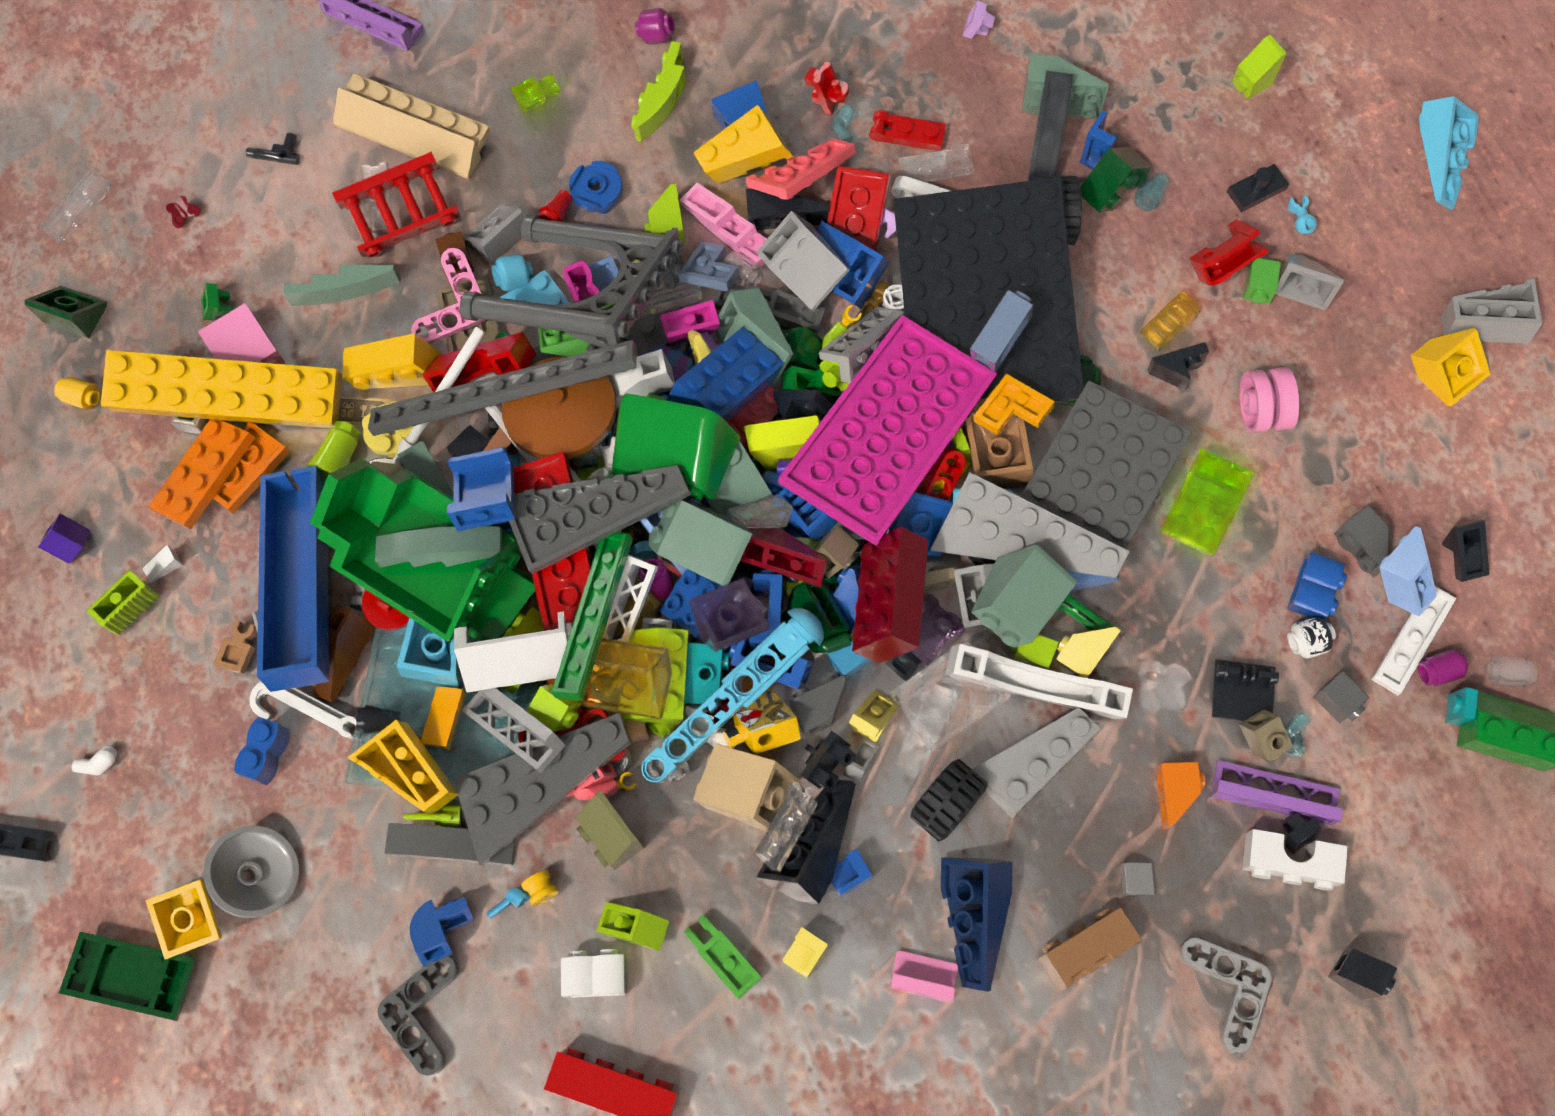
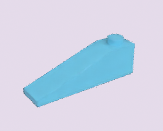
M1455 96L1423 102L1422 112L1419 115L1420 131L1435 201L1448 210H1452L1455 207L1462 185L1460 173L1462 169L1468 167L1469 159L1466 155L1468 149L1474 148L1479 114Z

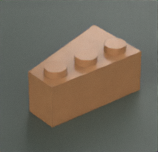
M1109 906L1094 916L1097 922L1087 928L1082 923L1068 932L1071 937L1069 940L1060 944L1059 940L1056 939L1042 948L1045 955L1038 959L1058 991L1067 989L1075 984L1076 981L1142 941L1121 907L1113 912Z

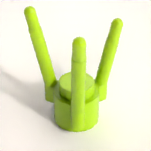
M452 799L436 813L404 814L403 818L405 820H435V825H441V827L461 828L462 806L455 804V799Z

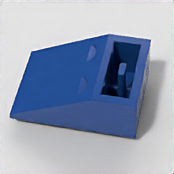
M822 221L817 231L850 269L833 288L832 292L862 309L865 301L869 298L890 262L884 256Z

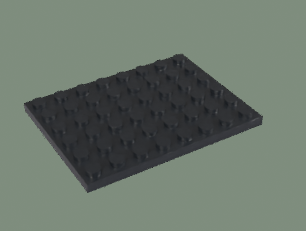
M1061 177L893 199L905 317L971 357L970 348L1007 291L1009 290L1014 294L1016 291L1022 292L1031 299L1030 303L1033 304L1032 318L997 370L995 380L981 399L988 398L1003 377L1008 374L1055 401V403L1077 400L1083 391V379Z

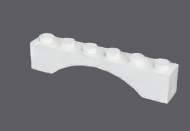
M963 644L951 646L945 676L1073 709L1079 707L1084 712L1111 719L1127 718L1133 691L1132 688L1105 681L1031 666L990 651Z

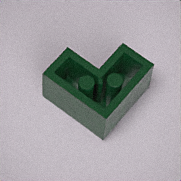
M1130 147L1109 148L1082 183V198L1099 213L1113 211L1122 202L1121 196L1126 190L1140 188L1149 178L1148 173L1152 166Z

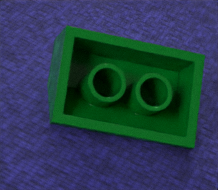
M1478 691L1475 720L1460 724L1457 746L1539 771L1554 769L1555 715L1545 710Z

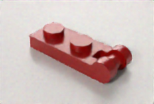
M876 110L874 112V126L871 127L869 137L872 140L941 152L946 129L945 123L891 115L884 110ZM884 126L892 127V129L885 130Z

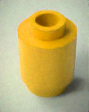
M70 376L60 378L55 385V396L63 403L90 410L100 400V392L96 384Z

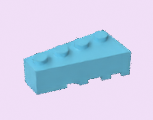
M409 617L397 663V669L401 677L459 687V665L454 651V639L447 642Z

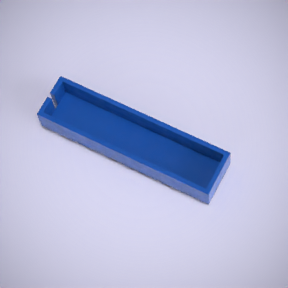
M317 466L291 470V475L301 490L296 488L286 471L260 476L257 677L270 692L329 682L328 545L317 538L320 530L310 524L326 482Z

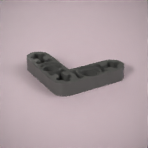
M449 956L422 967L383 999L378 1007L380 1021L414 1068L425 1076L440 1073L445 1066L446 1060L442 1049L415 1013L456 979L459 966L456 960ZM439 963L450 964V967L447 969L449 975L447 977L443 975L436 977L433 981L437 983V986L434 988L432 981L425 977V974L428 972V975L433 977L440 970L438 967ZM422 981L426 985L427 991L423 998L416 1000L411 995V987L414 983ZM390 1004L400 1005V1008L397 1010L398 1015L403 1020H406L409 1016L410 1021L400 1025L397 1018L388 1017L387 1014L390 1012L388 1006ZM414 1026L418 1029L420 1037L414 1045H408L404 1041V1033L407 1028ZM426 1041L429 1045L423 1047L428 1055L436 1054L437 1056L434 1060L436 1065L434 1068H424L423 1064L426 1062V1058L422 1052H417L416 1055L413 1054V1051L420 1049Z

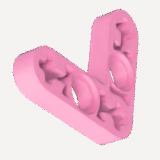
M450 248L444 251L441 263L458 303L419 318L413 323L411 328L412 334L418 335L421 332V326L425 325L427 329L435 327L433 321L437 320L442 332L438 333L437 329L434 328L428 331L429 336L426 338L422 334L418 335L429 344L485 321L484 319L471 321L461 317L460 301L464 293L458 291V283L461 280L467 279L472 282V289L469 292L481 294V291L464 253L457 248ZM455 256L456 259H461L458 261V265L462 273L457 274L452 264L447 265L451 262L450 257ZM453 314L457 316L458 322L453 328L443 326V318L446 315Z

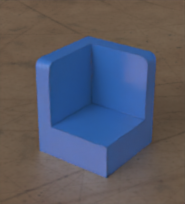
M855 849L848 853L844 860L836 864L831 882L840 898L870 881L873 875L858 850Z

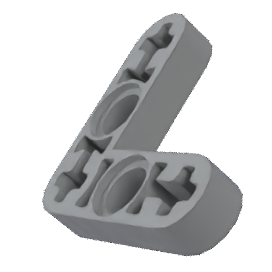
M1199 938L1186 940L1179 949L1180 959L1185 965L1235 986L1220 1032V1041L1224 1049L1231 1053L1245 1052L1252 1044L1271 984L1270 971L1259 962ZM1197 945L1199 946L1198 952L1206 956L1211 954V950L1214 951L1209 961V968L1205 967L1208 960L1204 958H1196L1192 961L1191 954L1187 952V948ZM1221 956L1230 958L1233 963V970L1227 975L1217 969V960ZM1240 969L1248 973L1255 972L1257 969L1259 971L1258 976L1263 980L1262 983H1256L1253 986L1250 977L1240 975L1239 980H1237L1236 976L1239 974ZM1242 998L1250 1000L1254 1006V1012L1250 1017H1244L1238 1012L1237 1005ZM1233 1018L1239 1022L1249 1023V1028L1246 1026L1241 1027L1239 1037L1244 1040L1243 1043L1236 1044L1235 1047L1232 1046L1233 1040L1228 1038L1229 1033H1235L1239 1023L1232 1022Z

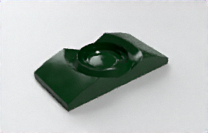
M79 932L59 994L178 1021L198 959L180 954L164 959L162 950Z

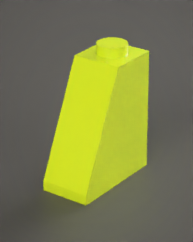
M809 416L744 426L749 452L767 471L777 469L779 459L785 460L795 457L821 420L818 416Z

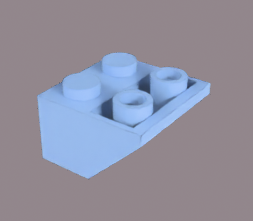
M1415 526L1408 535L1402 537L1399 545L1390 556L1388 555L1382 560L1379 568L1388 603L1416 616H1420L1437 597L1422 531L1421 528Z

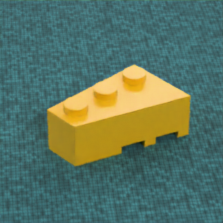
M756 105L693 152L705 173L717 184L745 175L751 169L760 166L764 168L770 166L771 162L794 157L770 117L759 105Z
M415 333L344 348L342 379L360 390L429 386L422 374L436 356L443 354Z
M395 720L348 757V759L366 769L372 776L390 786L396 793L423 812L436 813L458 795L456 789L406 722Z

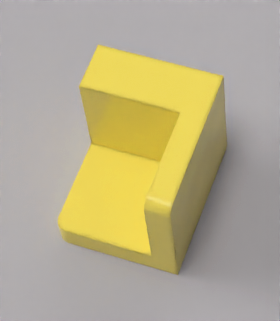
M801 927L794 943L783 958V962L808 979L827 950L828 944Z

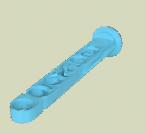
M793 608L787 611L792 617L788 623L783 622L721 681L723 685L664 740L662 748L657 747L645 758L641 766L644 778L655 783L666 780L679 768L676 764L686 761L743 706L748 708L810 649L807 646L814 641L820 646L824 639V630L817 616L803 608ZM773 645L776 646L782 655L786 656L782 661L777 653L770 649ZM771 655L774 657L776 663L771 671L765 672L760 670L758 663L762 656ZM742 676H749L753 680V688L747 693L738 691L736 686L737 680ZM729 698L730 701L727 704L730 708L729 711H719L715 715L719 721L715 724L713 719L704 711L709 708V711L713 712L718 707L717 699L726 700ZM698 718H705L709 723L708 731L703 735H696L692 729L693 722ZM675 739H682L686 743V752L681 756H674L670 751V745ZM653 760H660L664 765L663 774L657 778L650 776L648 773V765Z

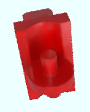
M824 62L820 69L811 67L804 77L806 85L814 87L812 92L813 102L820 104L827 115H832L834 105L837 102L843 103L849 95L848 84L837 80L831 63Z

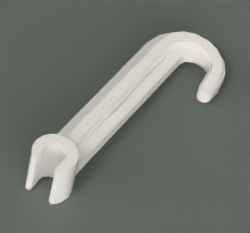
M260 681L252 689L250 706L259 717L268 720L272 718V715L260 705L261 698L264 695H270L337 730L340 735L351 740L360 739V737L351 732L352 727L356 725V718L347 716L296 688L270 692Z

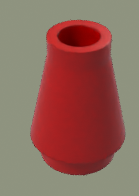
M559 190L551 200L540 208V218L563 222L568 207L573 200L572 195L566 190Z

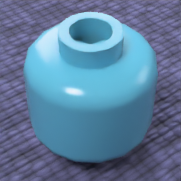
M521 254L498 257L495 265L491 267L493 281L503 291H511L527 286L529 278L533 277L531 262H526Z

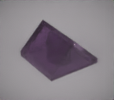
M744 578L689 600L699 638L715 652L770 630V626Z

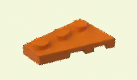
M248 422L245 429L255 439L213 498L232 514L260 486V476L271 474L290 453L284 445L252 422Z

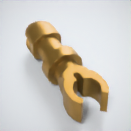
M883 280L878 283L872 298H868L864 303V309L859 311V313H862L860 319L877 306L881 307L883 294L891 286Z

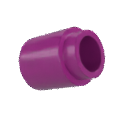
M656 558L645 560V562L658 567L648 592V597L652 600L667 598L674 588V582L665 564ZM640 567L638 573L641 583L644 582L648 572L647 569Z
M1454 649L1427 657L1418 664L1419 676L1427 686H1439L1464 678L1468 669L1465 656Z

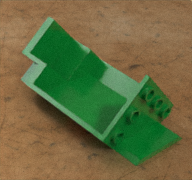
M363 458L328 474L310 524L320 530L317 538L336 550L330 567L447 642L454 639V628L467 627L469 636L477 641L503 637L536 592L533 578L515 567L521 557V554L518 553L520 548L516 537L502 529V550L489 558L446 567L442 561L413 567L409 561L380 567L375 562L376 536L418 529L455 527L447 514L448 504L454 503V498L408 469L389 476ZM495 524L487 525V526H492V527H498V526L495 525Z

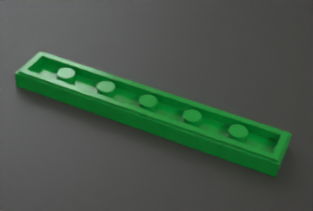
M614 533L599 541L551 692L555 698L579 701L584 699L633 538L629 533Z

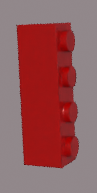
M567 1048L566 1053L557 1051L544 1090L617 1116H673L680 1095L679 1092L673 1091L675 1084L661 1079H656L655 1084L644 1081L645 1074L629 1068L626 1069L625 1074L613 1070L615 1063L597 1058L595 1063L584 1060L586 1053L572 1048Z

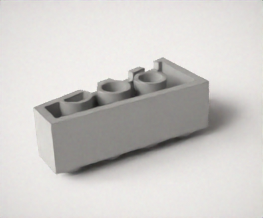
M1078 707L972 770L988 782L985 792L1009 816L1014 818L1097 735L1101 728Z

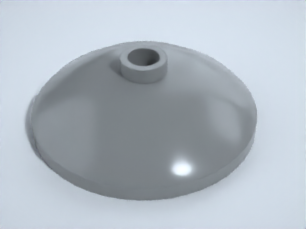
M261 826L239 827L224 834L211 847L203 868L205 888L212 901L223 911L242 918L262 917L280 908L295 890L299 876L298 859L291 844L279 833ZM243 872H250L253 876L252 880L246 881L242 876Z

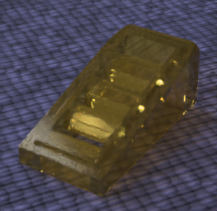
M1181 291L1140 330V334L1160 351L1198 318L1201 307L1184 291ZM1172 312V313H1173L1174 315H1176L1181 321L1178 322L1170 313ZM1164 320L1173 329L1170 330L1161 321ZM1154 327L1165 335L1163 339L1152 330Z

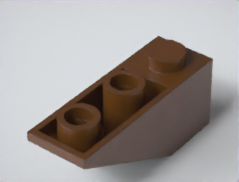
M335 605L329 616V682L315 685V695L332 703L342 692L344 683L351 671L356 667L358 658L366 644L371 640L372 633L376 628L367 619L352 610Z

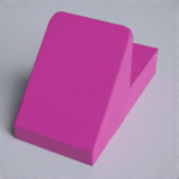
M713 300L660 315L668 343L688 338V332L691 330L701 334L707 331L711 335L720 327Z

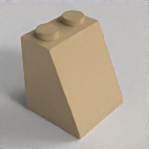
M715 744L712 753L708 756L707 766L701 781L696 786L693 800L706 809L779 836L800 779L774 760Z

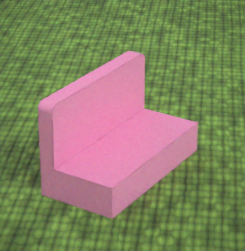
M898 951L890 988L952 1002L955 993L954 985L958 965Z

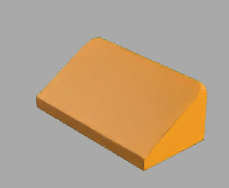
M436 687L421 738L423 745L450 751L466 696L463 689Z

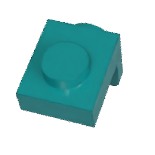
M1466 687L1448 694L1445 723L1460 726V724L1475 720L1478 690Z

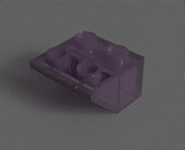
M924 593L919 648L911 651L927 666L937 661L966 630L964 625L961 624V619L956 614L943 609L939 605L938 599L929 593Z

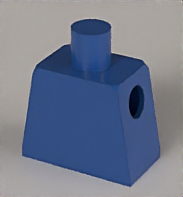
M757 80L711 99L713 115L724 129L756 105H759L767 114Z

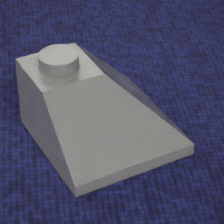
M1289 253L1279 273L1276 295L1326 311L1344 280L1316 261L1310 260L1303 255Z

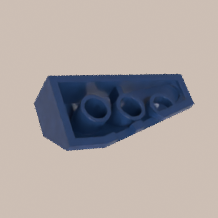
M941 858V893L943 899L948 901L951 917H947L949 928H954L957 942L954 952L962 987L985 992L991 991L1012 896L1013 862L981 858Z

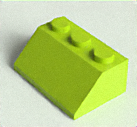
M650 628L633 631L623 657L619 713L623 714L625 721L679 725L683 720L688 630Z

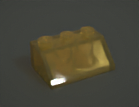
M602 638L584 699L579 701L582 703L581 706L661 720L664 715L672 677L668 648Z

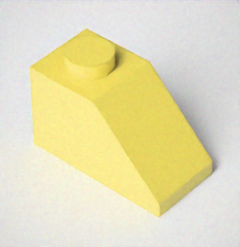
M1114 626L1075 633L1071 638L1066 635L1056 648L1060 652L1056 659L1083 678H1088L1122 629Z

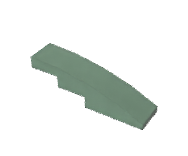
M340 265L339 274H312L311 284H284L283 294L292 306L320 305L372 294L400 283L401 278L394 265Z
M482 526L457 532L455 527H436L376 536L375 562L380 567L409 561L413 567L442 561L446 567L489 558L502 550L501 527Z

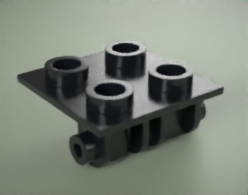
M1215 659L1211 717L1245 721L1263 709L1273 713L1274 686L1279 682V672H1275V667Z

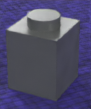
M1342 671L1313 698L1340 724L1347 718L1353 721L1365 711L1362 704L1370 697Z

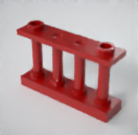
M432 151L332 192L340 209L346 208L351 212L364 241V244L356 246L362 257L368 256V258L378 256L383 252L382 249L439 225H442V227L449 226L457 221L456 218L461 217L456 205L448 208L433 174L439 167ZM418 177L424 179L438 210V213L423 218L409 187L410 181ZM394 187L399 189L414 222L402 228L398 227L384 196L386 190ZM367 198L375 200L389 233L375 239L359 206L361 204L360 201Z

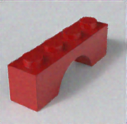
M523 332L478 344L452 387L467 384L487 373L497 372L498 375L528 368L537 354ZM462 349L436 356L422 374L433 392L437 390Z

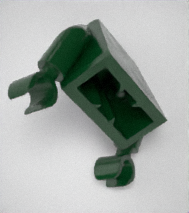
M835 573L829 579L824 576L823 582L828 585H834L837 583L839 575ZM801 582L791 590L788 607L782 614V621L786 624L792 617L787 611L793 608L809 610L817 616L824 630V639L820 646L813 641L807 645L810 648L809 650L816 654L833 653L851 646L854 628L852 633L847 634L846 631L850 627L825 583L818 587Z

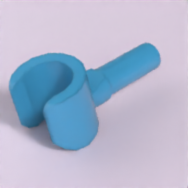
M522 888L510 889L505 896L506 898L487 912L488 917L492 919L511 903L520 908L529 899V894Z

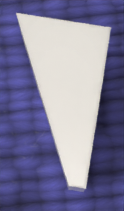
M166 545L142 569L152 584L183 565L176 552Z

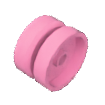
M1288 367L1270 369L1267 374L1263 370L1244 372L1240 382L1239 399L1242 419L1249 433L1266 432L1271 426L1275 430L1293 429L1297 424L1299 416V393L1293 372Z

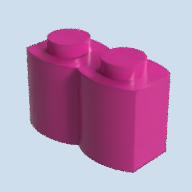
M584 261L564 267V278L570 296L575 303L588 299L600 292L595 286L590 268Z

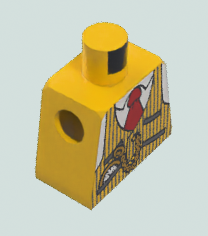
M771 687L761 694L748 708L743 706L733 715L735 726L723 731L724 739L730 748L745 742L755 754L801 739L796 715Z

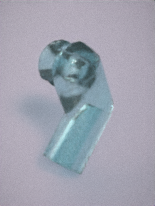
M849 105L842 106L836 112L831 123L837 138L846 142H851L853 139L847 129L854 115V110Z
M1300 712L1285 726V730L1293 745L1286 752L1293 758H1300L1306 753L1301 732L1310 723V720Z

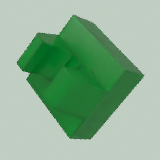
M205 284L201 295L203 320L214 321L215 317L224 316L231 310V305H223L220 302L228 301L230 293L218 289L217 284Z

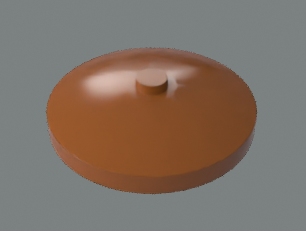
M553 357L544 359L530 365L529 367L566 357ZM607 376L502 403V419L511 440L525 453L540 459L560 452L566 453L568 459L592 450L611 430L617 411L615 393Z

